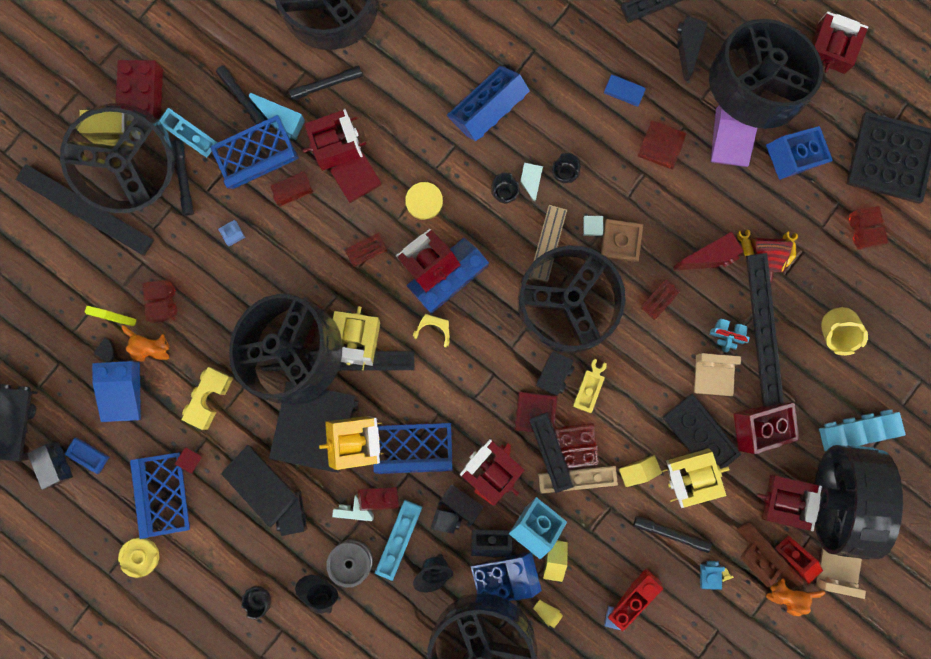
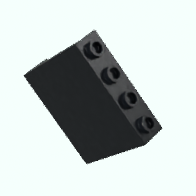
M286 382L284 392L294 388L291 382ZM325 390L316 398L305 403L295 405L281 403L269 459L336 473L341 472V469L335 470L329 467L327 448L319 449V445L326 444L327 442L325 421L353 418V413L357 412L359 401L356 400L357 396Z
M0 384V460L28 461V453L23 451L31 395L37 394L38 391H30L31 387L18 386L17 389H11L12 385Z

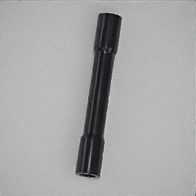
M222 65L217 68L216 73L236 96L253 122L257 125L265 121L264 116L249 100L226 66Z
M356 66L316 82L292 88L289 90L292 100H296L336 84L360 78L363 75L360 66Z
M174 140L172 142L176 156L175 162L182 215L190 216L194 214L186 170L184 143L182 140Z
M636 516L634 519L633 527L656 533L709 553L711 550L712 542L687 535L640 516Z

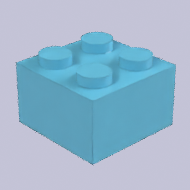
M536 497L525 507L509 535L541 559L552 550L567 521Z

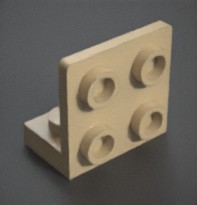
M704 353L696 355L694 393L733 396L735 365L741 364V356Z
M822 548L820 566L823 571L817 576L816 586L825 591L865 599L866 591L858 588L862 559L829 554Z

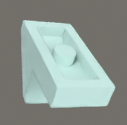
M358 494L355 495L353 509H350V505L339 504V507L333 509L332 517L372 521L374 519V514L371 510H359Z

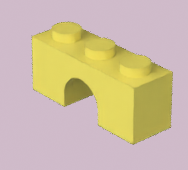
M211 367L202 372L200 376L201 382L198 387L194 388L191 394L192 400L190 404L185 406L182 415H184L183 421L201 430L209 429L216 414L206 404L208 395L212 392L225 395L233 380V377Z

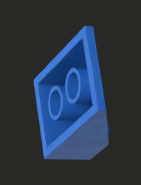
M820 126L782 136L766 145L779 180L833 161Z
M133 361L92 363V381L101 422L141 420L140 363Z

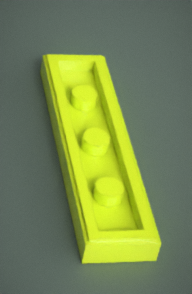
M86 306L85 313L88 315L129 326H135L137 320L91 306Z

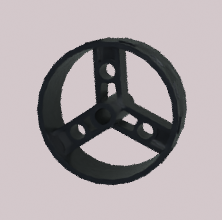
M275 0L277 9L290 32L304 44L321 50L342 49L363 38L371 29L376 19L379 4L378 0H367L363 10L356 15L346 0ZM322 8L323 12L333 19L338 28L328 30L312 29L294 21L286 12Z
M755 19L735 28L715 55L716 57L709 70L711 92L720 107L735 120L754 128L763 129L777 128L794 119L817 93L823 79L821 57L811 41L796 28L771 19ZM744 48L749 71L737 78L730 64L729 51ZM764 90H767L792 102H774L764 99L760 95Z
M109 103L96 106L81 114L80 117L71 123L66 131L60 148V163L63 175L72 190L89 205L112 213H130L154 203L162 196L170 184L175 170L176 156L168 131L149 112L125 103ZM120 112L135 117L115 146L73 141L81 123L94 114ZM152 130L161 139L168 160L165 181L154 193H151L133 159ZM131 131H139L141 134V138L135 139L132 136ZM127 140L134 145L133 150L130 146L122 143ZM84 150H89L93 154V158H87L84 155ZM99 152H110L105 160L99 159ZM75 164L107 168L109 171L114 172L129 201L115 200L97 193L81 178ZM127 165L132 172V175L126 177L123 173ZM129 182H137L139 188H132Z
M568 245L557 247L538 257L525 272L519 286L517 298L518 312L528 334L547 349L561 353L587 351L611 336L619 325L625 308V287L621 275L604 255L583 246ZM560 257H576L586 260L567 288L526 285L528 278L534 270L547 261ZM584 272L591 275L590 281L583 278ZM603 272L611 284L615 307L609 327L600 336L583 299ZM576 282H578L580 285L584 286L585 289L582 291L579 287H576L574 285ZM543 293L546 296V301H538L536 294ZM551 294L562 295L558 303L550 302ZM525 307L554 309L564 312L579 346L562 345L544 337L533 326L528 318ZM579 307L582 315L578 320L572 314V311ZM579 322L586 323L587 331L579 329Z
M275 294L255 302L239 318L232 332L229 344L230 365L236 380L251 394L275 403L295 405L316 398L331 384L340 367L343 343L335 321L323 309L297 296ZM288 310L278 335L268 334L262 342H258L262 331L269 322ZM315 319L320 333V348L312 368L308 361V349L303 344ZM280 363L294 388L283 393L271 394L261 384L255 367Z
M833 445L823 455L814 482L815 485L822 486L819 505L821 509L815 522L818 540L823 549L829 554L868 560L884 558L896 542L902 521L903 490L897 465L887 452L880 449L853 445Z
M473 594L460 598L450 604L439 616L432 630L427 648V659H438L436 639L448 624L457 620L468 652L462 659H537L536 638L527 616L509 600L490 594ZM480 614L496 616L507 621L524 637L529 649L494 642L493 636L486 631ZM468 624H473L476 627H469ZM494 654L504 658H493L492 655Z

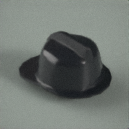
M442 554L428 558L423 562L421 572L413 581L415 590L424 593L436 591L453 576V571L449 568Z
M317 575L304 576L296 583V595L308 605L312 612L317 614L332 612V607L339 596L334 586Z

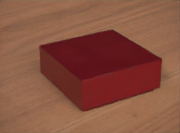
M185 447L175 465L192 474L202 456Z

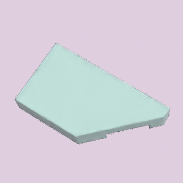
M524 163L520 183L526 189L532 201H536L543 166Z

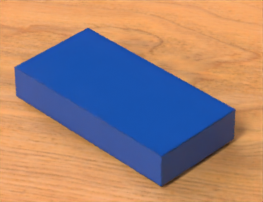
M611 74L604 94L638 107L646 88Z
M79 438L73 439L64 454L95 474H100L109 459V456Z

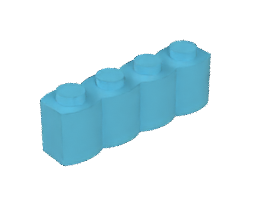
M892 409L880 411L881 415L874 416V413L861 415L862 419L855 420V417L843 419L841 424H837L836 421L824 423L825 427L819 428L824 451H827L833 445L860 446L905 436L900 412H893Z

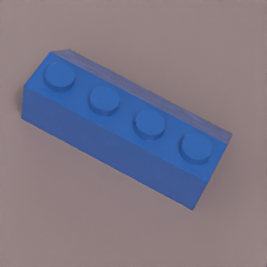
M499 66L447 116L467 137L477 141L492 126L496 125L500 118L509 113L514 105L523 100L530 91L519 73Z
M465 238L450 249L461 265L446 276L445 280H441L428 292H425L415 279L406 285L430 314L434 313L489 266L486 258Z

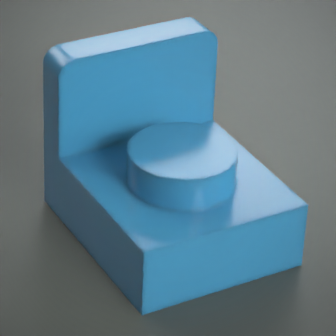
M707 561V564H700V588L722 590V571H725V567L720 565L718 561Z

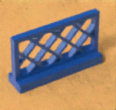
M279 115L210 146L225 179L224 184L226 188L232 190L299 159ZM276 121L279 126L277 135L268 132L270 124ZM257 130L263 132L259 143L251 140L253 132ZM266 134L275 137L272 148L263 145ZM240 138L246 140L242 151L234 148L236 140ZM279 139L286 142L287 149L283 151L275 149ZM250 142L258 145L255 156L246 152ZM223 146L229 148L226 159L220 157L217 151L218 148ZM262 147L271 150L269 157L266 159L259 157ZM233 150L241 152L238 163L229 160ZM245 154L254 157L251 166L245 167L242 165ZM228 162L237 165L235 173L229 176L226 171Z
M451 423L377 426L378 431H388L391 434L385 443L379 440V443L382 445L380 451L385 447L392 455L387 460L374 464L375 474L453 471ZM439 428H447V436L441 441L434 433ZM420 429H425L430 433L423 442L415 436ZM400 430H406L411 434L404 442L396 437ZM432 436L440 443L433 451L425 445ZM412 437L420 443L414 452L405 445ZM393 438L401 444L394 453L386 446ZM447 439H448V447L444 444V442H445ZM443 445L448 450V458H439L435 452ZM422 446L430 452L426 459H420L416 455ZM403 447L411 453L406 460H401L396 456Z
M180 452L130 460L140 539L190 530L183 469L176 466L171 471L164 466L168 458L176 457L177 460L181 455ZM154 461L159 467L151 474L146 470L145 462ZM161 467L170 473L164 483L155 477ZM172 475L179 479L180 485L176 490L166 485ZM152 479L161 484V487L155 494L148 490V484ZM163 487L173 493L166 502L157 496ZM174 495L182 499V505L178 510L168 504ZM155 498L164 504L158 513L154 512L150 506ZM166 506L175 512L169 521L160 516V513ZM177 514L184 518L185 527L177 528L171 524ZM157 518L166 523L162 531L154 532L153 523Z

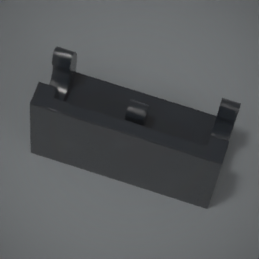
M452 484L438 503L440 507L442 504H445L468 521L467 525L469 527L475 522L484 507Z

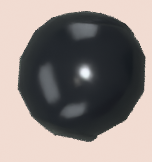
M562 153L559 159L553 162L552 174L555 180L562 184L574 182L579 177L581 169L578 157L572 153Z
M502 172L494 178L491 184V193L498 202L504 204L511 203L516 200L519 194V182L512 177L511 173Z
M253 586L248 588L242 596L241 605L247 612L246 617L255 620L263 617L271 607V596L264 587Z

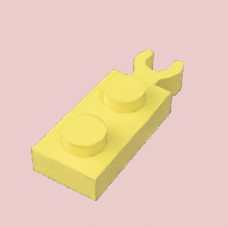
M596 359L591 362L592 372L586 370L573 407L588 413H592L605 377L600 376V373L606 369V363H603L602 367L598 369L595 365Z

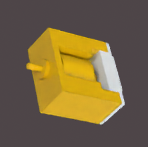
M364 416L325 421L327 442L326 444L319 445V449L327 448L329 467L339 470L380 463L379 455L384 453H380V438L377 424L381 423H377L376 418Z

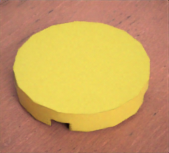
M420 182L408 190L406 206L413 217L420 220L431 219L441 211L443 196L434 184Z
M147 538L131 539L120 549L118 556L120 568L130 577L139 578L148 575L158 565L159 550L157 546Z

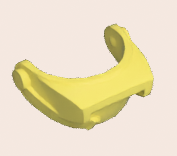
M425 314L417 331H414L413 337L417 339L419 330L425 325H436L445 334L444 347L449 346V321Z

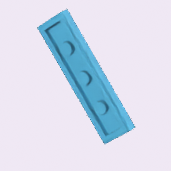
M406 499L404 500L375 574L393 581L423 506Z

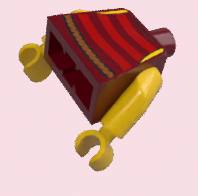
M748 229L745 231L746 236H742L740 230L737 234V239L741 241L745 257L747 255L767 253L770 282L773 279V272H784L785 268L796 257V243L794 241L798 238L797 233L792 234L791 238L788 231L783 235V239L751 237V240L748 239L750 236V230Z

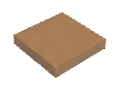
M606 219L601 254L606 258L638 262L643 224Z

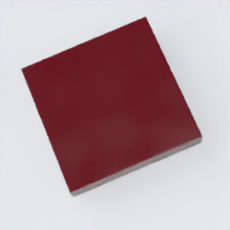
M361 152L363 157L340 164L330 170L349 203L382 185L363 152Z
M519 392L514 430L534 432L529 419L547 412L554 427L557 396Z

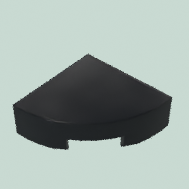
M105 337L94 351V354L107 363L113 362L115 355L113 343L109 338Z

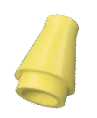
M541 600L533 608L548 627L555 628L563 617L560 610Z

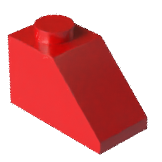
M789 535L774 548L785 559L787 564L808 584L823 571L819 561Z

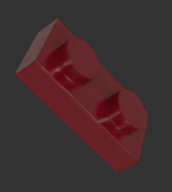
M397 487L360 489L357 491L360 511L399 507Z

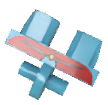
M719 319L715 328L710 330L709 335L725 339L717 340V344L722 346L723 352L727 353L730 348L736 350L737 344L732 342L739 344L749 342L750 337L746 336L747 326L735 324L734 331L730 332L728 331L730 322Z

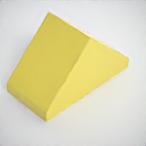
M655 455L619 468L625 487L648 482L662 474Z
M557 540L552 550L546 554L543 579L563 582L567 568L568 542Z

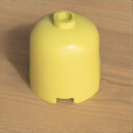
M839 307L828 311L824 315L821 322L822 332L827 346L835 354L851 355L855 353V350L866 345L868 332L853 310Z

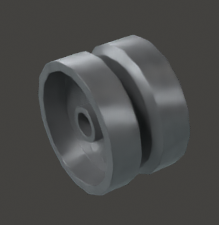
M347 539L339 543L330 552L327 559V572L330 579L342 587H354L361 584L367 578L373 565V556L370 548L364 542L356 539Z

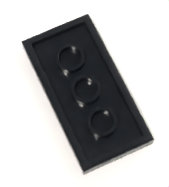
M693 393L662 416L663 420L690 454L710 448L720 469L727 467L742 455Z
M249 445L221 473L268 527H272L298 498Z

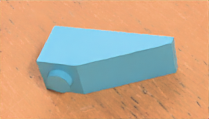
M252 93L249 94L252 102L267 120L279 115L289 139H297L305 122L302 114ZM276 121L272 123V126L278 131L279 126Z
M167 108L159 119L166 130L206 158L212 152L210 146L217 143L170 108Z

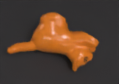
M122 325L123 332L130 337L126 351L133 360L142 362L145 361L147 356L159 360L170 358L166 353L170 346L164 334L157 340H150L135 334L125 325Z
M782 578L770 587L772 593H767L766 598L780 605L785 604L789 614L801 616L811 612L812 598L822 597L825 595V591H794L785 585V579Z

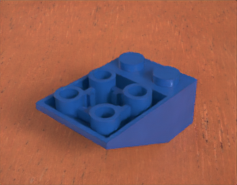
M532 552L516 554L471 566L477 594L497 595L513 601L533 598L542 591Z

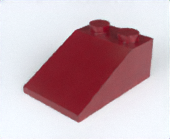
M731 231L673 266V269L717 268L720 265L726 267L740 259L738 255L744 251Z
M794 402L751 408L733 413L738 450L741 452L758 454L799 440Z

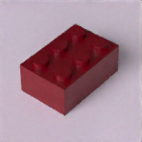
M118 60L116 103L137 106L159 120L161 118L162 67L155 60Z

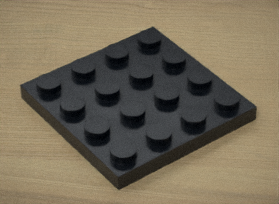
M865 112L862 115L846 184L914 203H922L931 170V129Z

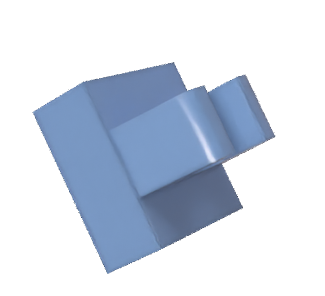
M236 220L218 229L227 246H231L245 238Z

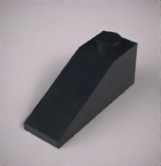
M686 16L683 23H679L676 31L679 34L677 45L685 81H688L693 73L708 22Z

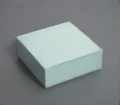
M584 216L583 236H602L603 216Z

